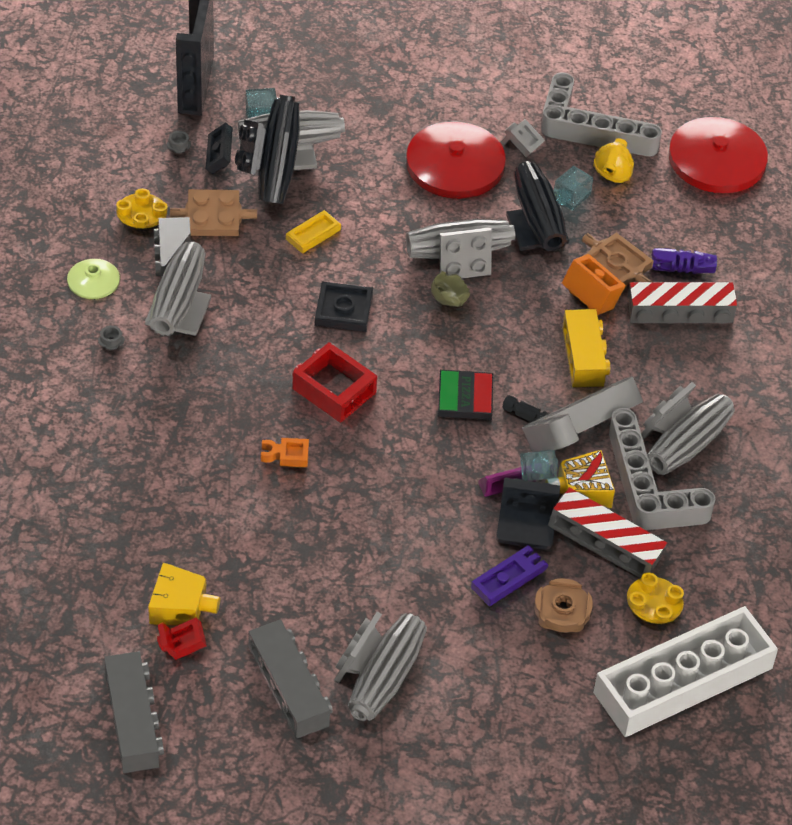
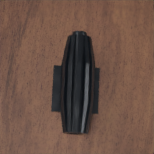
M280 95V99H274L265 128L263 123L244 119V125H241L239 129L241 145L240 150H237L235 155V164L237 165V170L255 175L256 170H258V200L283 204L293 176L300 135L299 103L295 102V97Z
M522 162L514 171L517 196L522 209L506 211L509 224L514 226L515 239L519 250L542 247L546 251L559 250L562 246L569 243V238L565 229L563 213L554 190L535 162Z

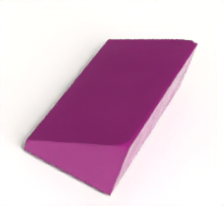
M534 463L485 476L478 481V484L484 496H490L503 492L504 478L536 482L538 464Z

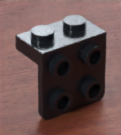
M504 478L496 540L504 544L550 549L553 543L554 529L548 526L553 509L558 503L560 485Z

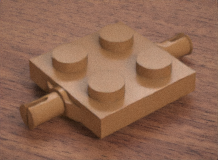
M189 189L186 207H170V218L190 217L191 236H239V225L242 219L257 220V209H242L239 202V190Z
M589 233L583 236L582 242L591 248L584 255L590 254L626 286L630 282H653L643 274L653 267L654 260L618 233L601 241H598Z

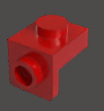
M197 617L171 629L164 622L158 624L159 636H157V642L163 652H168L175 660L207 646L202 622Z

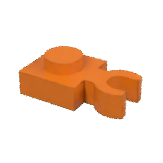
M281 438V444H276L272 440H262V450H268L269 452H261V462L270 463L274 460H280V466L308 467L309 439Z

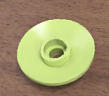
M87 259L75 264L70 269L67 281L70 290L77 296L86 299H100L112 294L117 289L120 283V275L117 268L108 261Z

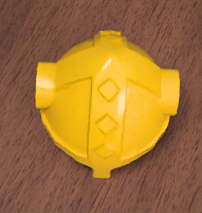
M617 138L613 143L602 146L595 153L593 167L607 180L623 183L632 176L634 162L627 148V142L624 139Z

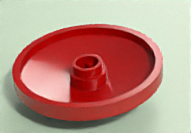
M706 117L692 120L677 129L670 142L669 161L673 170L681 179L698 189L714 193H734L750 188L762 178L767 166L768 151L761 137L746 125L726 118Z
M443 122L424 128L412 138L406 154L407 170L411 178L420 187L432 194L453 199L471 198L490 191L503 177L506 162L503 146L494 135L481 127L463 122Z

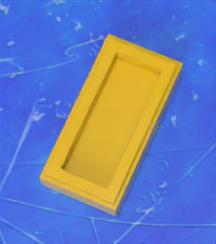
M323 210L287 232L286 240L303 254L341 230V223Z

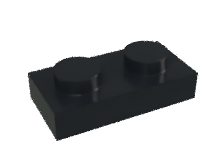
M226 122L208 134L205 169L211 174L224 169L231 161L233 127Z

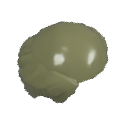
M442 271L434 278L431 284L433 297L440 304L446 306H462L470 295V289L467 288L464 280H461V277L457 274L446 275V272Z

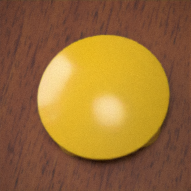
M143 188L136 190L135 194L119 200L116 204V213L120 221L134 228L159 225L158 218H166L167 204L160 198L151 195L149 190Z
M644 573L640 579L633 582L629 587L627 602L632 612L642 620L655 624H664L675 620L681 614L684 605V592L680 586L673 585L671 582L659 578L653 573Z

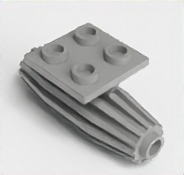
M299 111L300 135L294 170L317 168L313 144L340 138L341 133L345 132L344 118H339L338 113ZM269 113L245 120L263 123L265 128ZM244 120L238 121V137L240 126L244 125Z
M471 219L437 223L406 233V247L410 258L440 259V272L445 271L446 275L457 274L461 278L491 275L492 251L510 246L511 240H515L514 226L509 225L507 220Z
M185 242L182 244L165 269L153 298V304L145 320V325L150 326L155 333L169 336L176 331L194 336L197 335L210 303L211 294L197 292L202 279L206 252L196 242Z
M691 382L686 388L679 386L670 395L671 399L667 402L663 400L653 410V414L643 423L646 428L641 433L643 440L654 430L663 433L647 454L651 469L656 471L657 474L665 475L690 461L714 440L735 412L734 404L728 396L716 394L691 408L687 397L696 386Z
M377 611L371 621L365 618L336 664L335 668L340 670L334 679L337 683L341 681L346 672L359 674L348 702L351 714L357 720L365 721L367 719L370 721L378 715L394 697L417 659L427 631L425 622L419 619L418 616L407 613L401 615L383 636L375 628L382 614Z

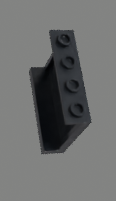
M188 0L189 34L177 33L176 35L177 106L179 114L202 116L214 59L213 0Z

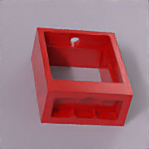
M330 342L321 349H317L303 364H298L292 373V389L340 423L375 395L377 391V375ZM328 364L354 381L339 396L312 378Z

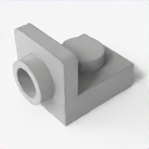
M524 119L518 125L515 122L512 123L504 131L506 137L501 143L505 145L511 140L523 155L528 157L545 140Z

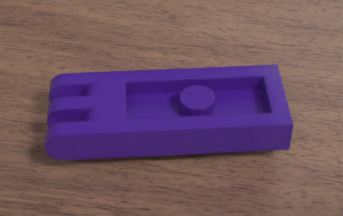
M526 546L474 579L471 583V588L490 607L544 572L548 568V564L544 560L539 562L541 557L537 553L532 555L534 550L530 546Z

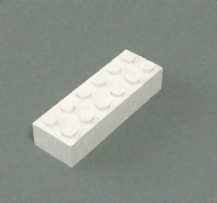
M744 606L598 672L593 693L624 737H627L771 670L778 648Z

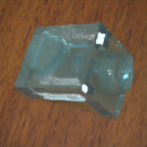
M555 450L520 453L522 480L531 481L557 478L558 460L555 456Z

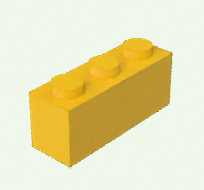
M596 309L565 310L562 329L572 387L604 386L606 375H610L609 359L605 360L607 344L605 339H601V335H603L602 320H598Z

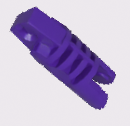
M654 248L651 254L652 260H654L652 267L654 270L669 272L677 270L679 273H689L690 271L692 274L715 273L717 267L716 255L698 251L691 253V250L676 251V249Z

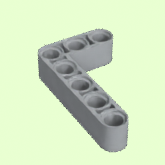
M564 72L553 76L542 116L541 132L545 136L597 147L613 143L615 139L621 138L627 142V148L632 154L654 156L658 153L662 134L659 126L652 123L571 108L574 78Z
M631 376L523 426L522 430L532 453L561 449L579 441L578 433L611 418L615 410L619 408L630 409L642 403L643 399L634 377Z
M627 408L615 410L611 418L609 437L633 523L644 530L708 523L712 517L715 504L713 492L706 488L658 492L635 413Z

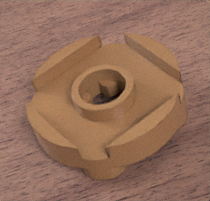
M564 578L551 580L549 585L543 589L541 587L536 593L534 610L538 617V623L545 629L558 632L582 631L584 625L591 617L593 607L591 595L589 592L587 595L581 589L582 585L574 580ZM561 602H566V605L570 608L562 609L557 605H560Z

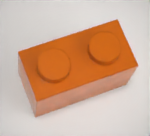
M590 254L574 259L561 283L572 295L578 297L586 304L589 309H596L597 315L614 309L626 286Z

